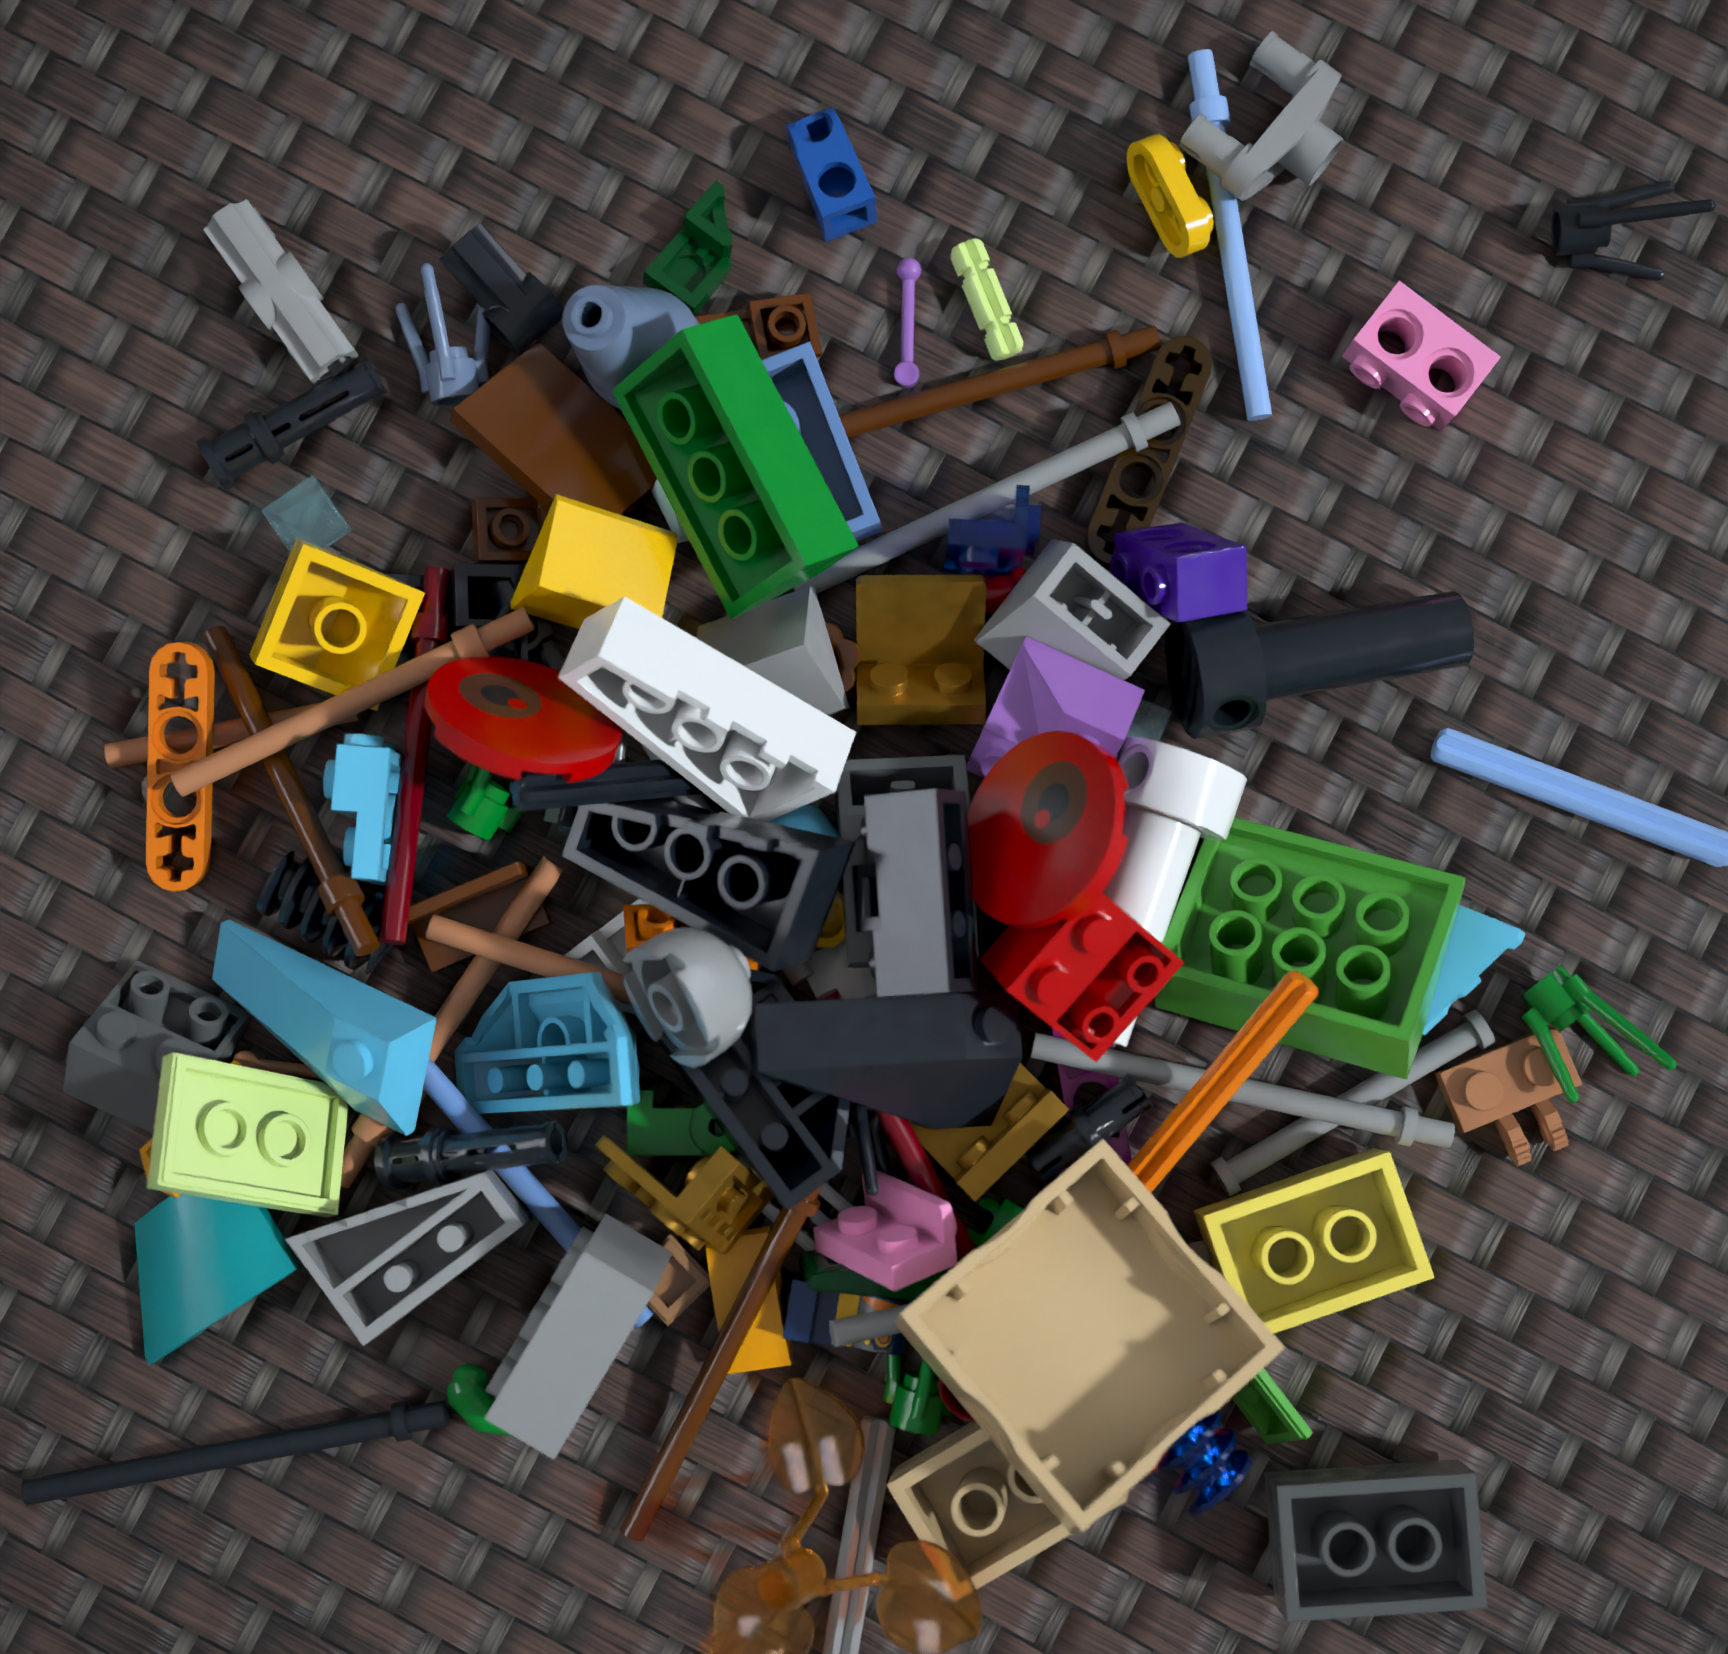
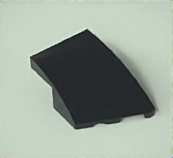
M454 563L450 570L445 616L451 620L448 642L452 641L450 634L475 623L477 628L515 611L511 609L510 602L523 574L518 565ZM385 574L422 591L424 575ZM531 614L528 615L535 628L534 631L489 652L491 656L526 660L559 671L562 670L565 659L553 638L554 631L548 620ZM411 629L395 667L414 659L415 645L410 643ZM410 689L383 703H408Z

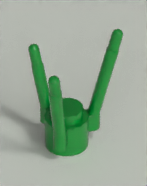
M470 763L466 776L454 795L456 800L446 816L461 828L485 840L490 841L498 827L511 833L525 811L517 809L513 804L509 806L506 803L511 793L497 782L491 780L493 772Z
M1562 965L1521 996L1531 1008L1521 1018L1535 1034L1556 1081L1559 1083L1566 1100L1570 1103H1576L1579 1095L1547 1027L1550 1024L1561 1033L1577 1021L1628 1075L1636 1076L1639 1072L1638 1066L1588 1013L1590 1009L1665 1069L1674 1070L1677 1066L1673 1057L1592 992L1577 973L1571 976Z
M886 1354L887 1380L882 1400L893 1404L889 1423L892 1426L912 1433L924 1435L939 1434L942 1416H952L953 1414L947 1409L940 1398L937 1385L939 1377L934 1375L933 1369L923 1359L920 1371H906L903 1381L901 1380V1355Z

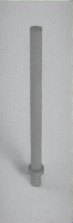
M1168 402L1138 417L1131 412L1121 417V425L859 546L819 575L794 587V590L798 591L812 586L815 587L817 594L1129 448L1133 447L1136 452L1148 447L1147 440L1181 425L1172 403Z
M1036 1032L1030 1053V1058L1124 1078L1129 1073L1135 1081L1189 1092L1206 1071V1069L1114 1049H1108L1095 1062L1069 1040ZM1247 1079L1229 1100L1240 1104L1395 1137L1396 1144L1408 1147L1415 1141L1449 1149L1455 1133L1454 1123L1418 1116V1109L1403 1106L1399 1112L1252 1079Z

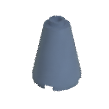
M586 286L571 296L563 313L565 333L590 385L604 401L619 409L620 407L611 390L681 329L699 324L688 306L677 297L666 291L648 287Z

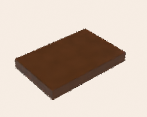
M539 341L454 407L449 421L548 511L557 494L627 516L652 494L651 491L657 477L628 422Z

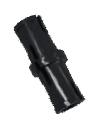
M1129 1073L1124 1076V1079L1084 1108L1079 1103L1068 1111L1070 1114L1069 1119L1041 1138L1025 1152L1036 1171L1041 1170V1177L1048 1184L1054 1181L1056 1176L1077 1162L1102 1139L1108 1144V1138L1145 1111H1150L1154 1108L1147 1095L1140 1086L1136 1085L1137 1082Z

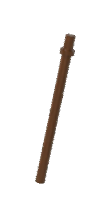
M1155 325L1121 335L1115 329L1105 332L1104 339L839 414L847 438L858 436L1107 364H1111L1113 369L1124 367L1127 365L1126 359L1160 350L1159 334Z
M822 1186L790 1210L786 1211L782 1207L620 1528L621 1532L629 1539L638 1542L644 1540L807 1216H815L821 1204L817 1196Z

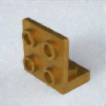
M861 575L857 577V645L861 652L860 662L857 665V725L985 724L984 649L973 641L985 626L986 579L983 575Z
M1020 1063L992 1126L929 1130L911 1124L912 1121L910 1120L908 1121L921 1145L975 1202L1069 1109L1051 1090L1046 1089Z
M605 1135L595 1145L611 1159L603 1170L628 1192L639 1198L658 1219L677 1235H681L697 1250H700L706 1242H709L725 1255L774 1198L757 1177L721 1146L712 1157L707 1156L691 1169L685 1180L686 1188L677 1196Z

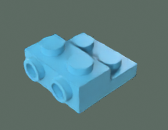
M345 734L344 745L337 744L336 760H328L326 763L323 791L326 799H332L331 810L356 820V827H348L346 830L343 847L344 864L352 866L351 878L374 885L386 886L402 755L396 752L395 744L384 743V738L380 736Z

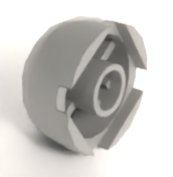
M674 928L647 940L626 953L624 961H633L634 968L623 975L624 986L633 1010L655 1042L661 1039L664 1030L671 1042L679 1048L678 1051L670 1055L678 1063L692 1068L703 1065L725 1051L740 1037L752 1012V992L749 981L751 976L749 964L736 947L727 945L718 937L703 930Z

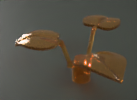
M792 1377L788 1379L781 1388L772 1410L768 1436L769 1457L774 1473L785 1489L794 1493H802L814 1488V1496L791 1534L781 1540L782 1554L763 1563L761 1566L742 1567L731 1573L723 1582L715 1604L714 1632L710 1654H808L813 1643L815 1628L812 1617L803 1605L818 1596L827 1597L835 1592L868 1586L884 1587L877 1600L878 1619L889 1639L907 1652L914 1654H941L961 1643L976 1639L980 1635L983 1626L981 1604L977 1590L971 1577L957 1558L938 1544L917 1539L902 1541L889 1552L887 1574L872 1572L832 1580L826 1578L825 1564L820 1556L807 1548L801 1547L800 1542L827 1500V1485H844L858 1474L864 1459L865 1442L859 1421L842 1401L803 1378Z

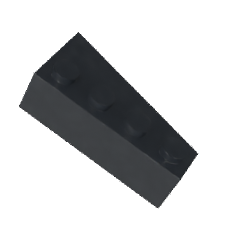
M655 798L579 806L562 856L683 923L718 937L727 945L736 947L747 958L775 972L812 959L856 842Z

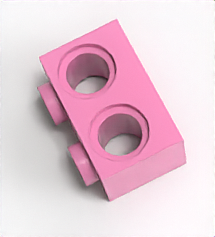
M1398 281L1342 355L1344 359L1351 363L1349 366L1351 372L1361 382L1374 389H1380L1382 386L1401 401L1400 408L1410 419L1425 427L1433 425L1440 431L1458 414L1501 358V356L1401 281ZM1390 331L1397 334L1404 343L1405 353L1391 354L1385 351L1378 341V333ZM1437 368L1448 372L1455 384L1454 392L1445 393L1437 390L1429 380V370Z

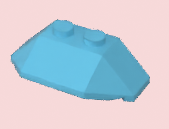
M600 972L509 982L482 1015L472 1037H465L454 1051L457 1089L479 1114L623 1106L640 1102V1067L637 1059L636 1036Z

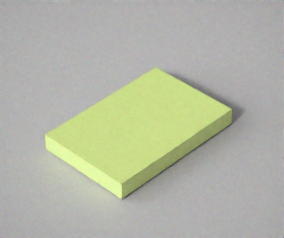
M179 1053L163 1056L147 1188L326 1218L338 1215L348 1103L324 1082Z

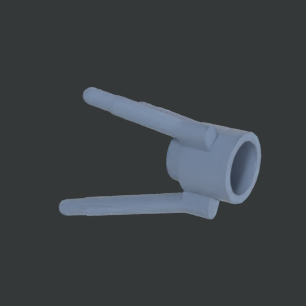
M425 263L421 266V274L436 349L429 353L430 362L407 306L399 303L395 307V311L419 372L422 394H429L430 402L433 406H457L476 391L479 385H483L490 380L487 364L490 326L482 316L484 310L478 305L473 358H468L466 347H449L434 269L431 264Z

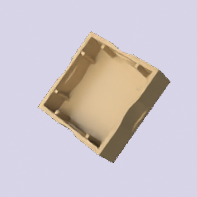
M1104 1139L1032 1199L1022 1212L979 1249L972 1251L909 1305L893 1322L1070 1534L1081 1533L1086 1530L1156 1466L1165 1450L1195 1422L1218 1410L1285 1349L1218 1271L1201 1260L1187 1246L1172 1224L1166 1210Z

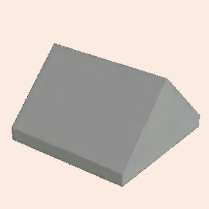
M809 586L767 601L739 617L730 619L728 615L698 626L696 639L829 716L850 709L815 587Z

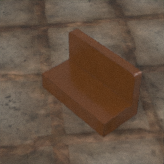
M520 861L512 863L410 906L408 925H412L431 973L440 972L476 956L475 954L426 939L428 925L433 915L435 914L492 932L532 873L528 865ZM542 902L519 938L553 924L544 902Z

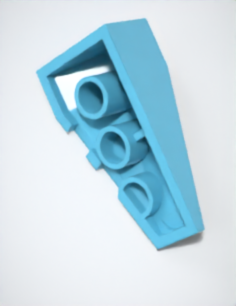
M230 919L222 922L212 980L354 1110L406 1136L413 1133L416 1127L437 1018Z

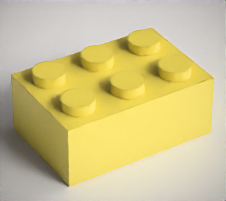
M1372 1148L1193 1210L1202 1238L1208 1249L1213 1269L1218 1271L1273 1334L1435 1278L1390 1151Z

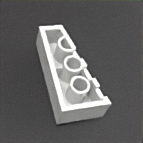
M625 596L584 619L558 676L560 680L727 812L769 822L834 793L856 734L854 730Z

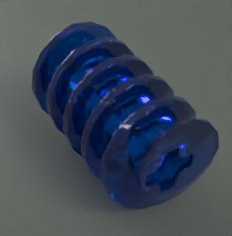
M1219 1410L1195 1422L1167 1448V1453L1157 1464V1469L1160 1473L1176 1468L1182 1470V1475L1172 1486V1491L1175 1495L1194 1489L1197 1492V1497L1187 1508V1513L1190 1516L1200 1515L1226 1499L1241 1484L1252 1465V1459L1248 1452L1233 1450L1237 1443V1437L1233 1430L1229 1428L1218 1429L1222 1421Z

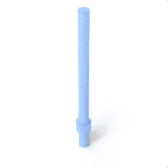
M1208 49L1192 52L1188 55L1195 101L1190 104L1192 122L1200 114H1203L1208 121L1226 133L1225 128L1231 122L1227 98L1219 94L1213 52ZM1206 167L1247 420H1262L1271 417L1272 411L1237 198L1220 185L1222 179Z

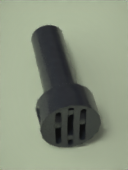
M1455 591L1254 625L1247 610L1183 622L1168 619L1170 625L1166 629L1165 636L1167 675L1172 699L1178 718L1185 732L1192 739L1255 729L1261 726L1266 713L1267 700L1463 667L1470 663L1474 650V630L1471 615L1466 602Z

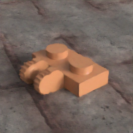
M1553 1025L1547 1026L1570 1073L1574 1086L1583 1085L1561 1033ZM1533 1032L1434 1072L1458 1132L1466 1133L1494 1121L1511 1161L1517 1167L1532 1160L1529 1143L1512 1114L1519 1110L1531 1107L1541 1136L1550 1146L1551 1150L1557 1151L1569 1145V1140L1558 1111L1549 1099L1563 1093L1556 1081Z

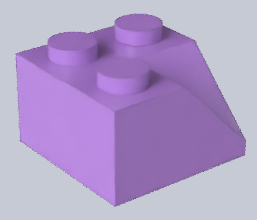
M1026 636L966 765V770L985 778L997 761L1018 743L1048 731H1068L1078 734L1101 745L1115 758L1126 738L1145 690Z

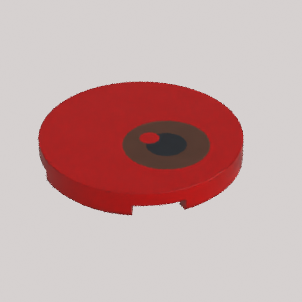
M496 656L468 657L441 666L431 675L428 681L422 706L425 707V711H427L430 719L436 726L434 736L450 751L482 769L517 780L520 779L522 770L545 774H563L562 778L567 783L596 776L613 763L622 737V728L558 678L561 671L515 658Z
M1048 731L1018 743L1003 755L985 776L972 800L967 818L972 897L987 915L1018 929L1030 931V928L1044 927L1063 918L1070 921L1090 907L1107 887L1120 864L1128 840L1127 836L1122 835L1125 813L1124 792L1129 788L1121 766L1108 750L1072 732Z

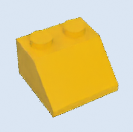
M296 538L249 655L255 665L333 695H338L395 668L425 592L356 561ZM380 704L370 709L377 711Z

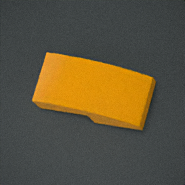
M769 1226L747 1229L725 1255L709 1242L705 1243L710 1285L719 1332L770 1232ZM780 1271L728 1374L791 1365L793 1357L791 1340L783 1339L786 1318L780 1297L783 1283Z

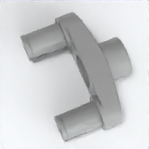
M1274 31L1270 32L1257 48L1250 66L1262 72L1283 90L1292 95L1290 103L1254 145L1248 143L1246 146L1234 137L1229 136L1208 121L1203 114H1200L1188 127L1178 146L1181 151L1191 155L1212 173L1221 178L1220 185L1242 201L1259 192L1285 168L1309 186L1312 185L1331 162L1344 140L1319 121L1342 74L1321 59L1317 63L1308 56L1300 53L1279 38L1278 34Z

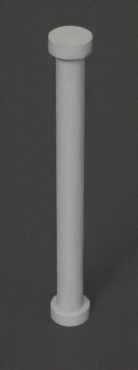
M1474 1009L1462 1016L1463 1024L1417 1050L1407 1080L1378 1072L1335 1098L1373 1106L1476 1045L1481 1049L1488 1047L1495 1042L1494 1035L1485 1019ZM1301 1117L1231 1159L1225 1161L1222 1157H1219L1212 1161L1210 1166L1219 1183L1230 1197L1241 1191L1239 1186L1241 1182L1339 1125Z

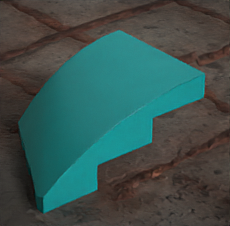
M180 1194L177 1198L169 1196L134 1223L144 1351L148 1365L154 1364L203 1333L205 1329L302 1267L266 1208Z

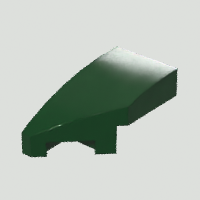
M717 180L685 214L682 229L647 267L643 275V284L645 286L660 289L674 295L688 306L694 317L720 287L731 270L730 256L733 245L731 232L727 226L724 206L725 192L724 186Z

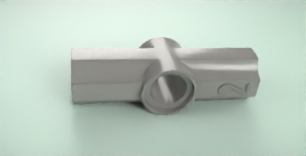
M246 199L240 203H230L212 215V220L203 230L242 283L238 288L269 331L272 334L276 332L288 348L287 351L305 376L316 386L348 370L350 364L359 355L320 302L324 299L293 254L290 251L285 253L275 239L276 236L257 209L253 208Z

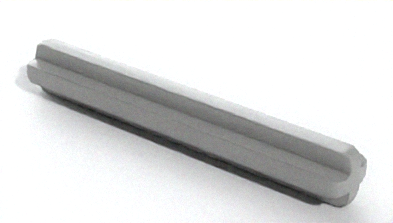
M864 1416L861 1420L822 1654L859 1653L895 1435V1426H892L889 1423V1419L884 1417Z

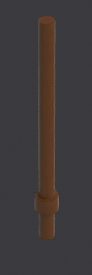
M215 626L208 629L202 638L249 735H254L273 726L226 627ZM283 749L262 759L266 771L321 882L317 892L330 916H337L356 956H365L379 948L380 943L361 906L365 897L357 880L351 878V873H345L286 750Z

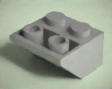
M1051 539L973 641L1009 670H1011L1025 637L1028 636L1125 680L1135 671L1169 627L1170 623L1077 545L1071 542Z

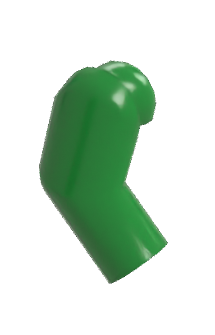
M465 1364L456 1368L452 1377L453 1383L447 1387L449 1404L471 1429L479 1433L512 1436L484 1419L495 1401L493 1396L485 1391L487 1385L485 1370L472 1364Z

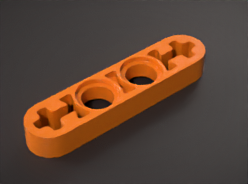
M176 642L163 646L151 659L149 668L146 867L149 876L156 885L173 892L186 890L201 882L208 873L211 862L212 783L195 791L197 798L196 806L187 816L174 815L168 811L163 801L164 789L172 782L171 773L213 754L214 664L204 648L191 642ZM180 652L185 653L187 664L197 665V677L186 679L184 699L198 697V708L187 705L165 708V697L171 699L179 697V680L177 677L168 676L167 666L179 661ZM176 716L188 718L197 728V743L187 753L174 751L165 741V726L169 720ZM194 824L196 825V835L191 833L183 835L181 846L183 856L192 857L194 866L183 871L181 878L175 877L174 867L166 866L163 862L165 855L175 851L176 833L163 835L162 826L180 828Z

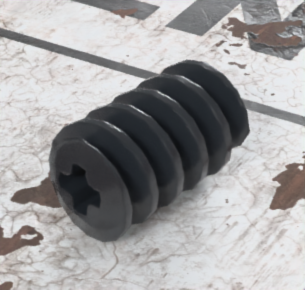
M290 851L282 858L266 881L257 901L256 907L258 912L264 916H271L279 911L278 921L281 927L291 930L301 924L300 936L302 940L313 943L323 937V953L334 957L345 950L343 959L345 967L356 970L367 963L365 974H370L379 965L392 944L379 941L382 921L381 909L385 894L377 892L368 901L361 904L380 946L368 955L356 956L337 916H330L317 892L321 882L308 856L299 863L294 860L295 851ZM357 880L359 887L362 890L364 881Z

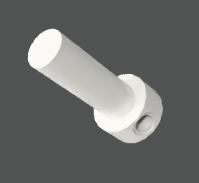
M1127 736L1120 748L1117 762L1124 772L1129 787L1124 792L1125 815L1122 835L1127 836L1128 840L1120 864L1104 892L1158 940L1163 942L1199 837L1220 842L1226 841L1247 779L1243 774L1229 766L1186 749L1146 738ZM1136 1018L1114 1042L1115 1044L1127 1047Z

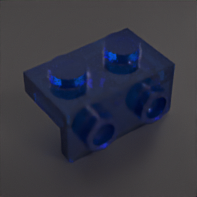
M1016 485L1009 511V522L949 518L943 569H957L956 575L994 577L995 572H1008L1011 568H1020L1024 555L1034 556L1035 543L1038 544L1041 505L1029 504L1030 486Z

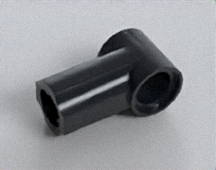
M478 223L439 259L440 263L484 310L482 316L492 330L518 356L533 346L563 319L564 309L554 295L532 273L527 272L525 274L481 223Z

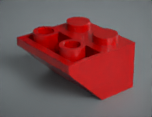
M1104 891L1090 907L1071 921L1063 918L1044 927L1030 928V931L1021 930L1009 925L980 958L983 965L1006 991L1095 1062L1103 1056L1184 964L1177 955Z

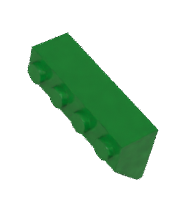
M738 314L681 329L611 390L730 619L739 617L819 575L859 547Z

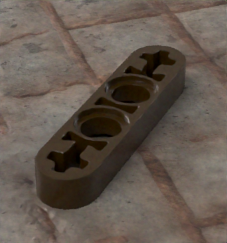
M1174 337L1162 345L1156 355L1134 410L1135 416L1138 417L1171 402L1181 425L1177 426L1175 435L1168 440L1158 441L1151 438L1147 440L1148 447L1136 452L1132 447L1117 454L1087 529L1084 542L1086 553L1104 569L1110 570V561L1113 555L1103 551L1105 540L1098 537L1097 532L1108 533L1119 512V509L1107 508V502L1112 501L1116 506L1127 512L1144 514L1143 521L1138 520L1131 514L1124 532L1150 528L1210 376L1212 367L1210 352L1202 342L1194 337ZM1180 354H1187L1192 358L1190 368L1197 371L1198 375L1187 374L1176 398L1165 394L1174 372V368L1170 364L1165 363V361L1176 362ZM1157 387L1163 393H1153L1152 388ZM1178 399H1188V406L1183 404ZM1131 466H1140L1147 469L1154 480L1152 493L1139 499L1126 495L1120 488L1119 476L1121 472Z

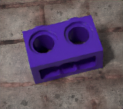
M1182 522L1114 533L1115 554L1110 561V574L1158 614L1176 622H1183L1247 610V561L1245 545Z

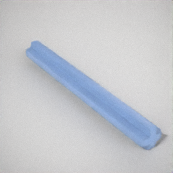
M1450 728L1440 730L1434 740L1430 755L1434 762L1715 867L1728 865L1727 831Z

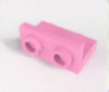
M877 1169L876 1176L879 1187L877 1195L869 1196L866 1193L862 1174L865 1206L847 1208L838 1214V1218L813 1228L816 1252L893 1291L957 1265L955 1244L957 1225L952 1213L951 1204Z

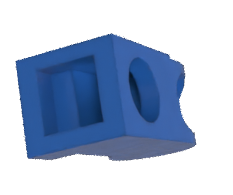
M830 107L785 124L792 153L802 174L803 184L816 213V220L825 242L877 223L875 195L834 108Z

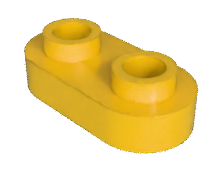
M1154 134L1131 143L1127 151L1128 172L1166 249L1173 256L1182 258L1206 248L1210 240V232L1213 230V215L1207 202L1203 198L1198 197L1185 172V161L1179 147L1175 143L1169 142L1160 134Z

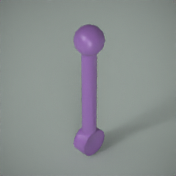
M905 258L897 266V275L903 281L901 363L895 368L894 378L897 385L902 388L913 387L919 378V370L913 363L915 280L921 274V266L913 258Z

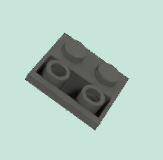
M136 960L69 1042L63 1093L153 1134L163 1056L179 1053L230 1063L251 1015L239 1006Z

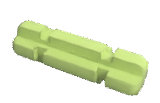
M978 238L970 239L952 248L951 261L958 277H964L962 287L980 331H986L984 341L991 358L995 361L1004 360L1022 351L1023 339L1016 323H1010L1009 321L1012 312L994 269L987 268L990 259L983 242Z

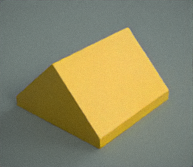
M556 494L510 602L511 609L517 610L524 607L528 614L580 629L585 618L625 596L662 618L678 541L677 534Z

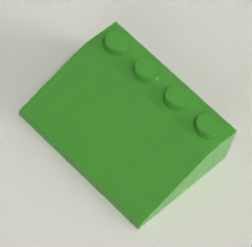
M1234 817L1226 841L1220 842L1204 839L1162 942L1184 964L1156 994L1155 1006L1156 1008L1239 1031L1284 976L1290 971L1296 970L1316 985L1318 995L1278 1043L1407 1080L1427 1022L1466 877Z

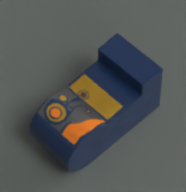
M799 1277L792 1281L783 1339L834 1346L830 1335L829 1321L913 1302L902 1299L812 1291L808 1287L805 1278ZM902 1333L838 1347L846 1349L854 1347L877 1353L902 1356L906 1353L908 1340Z

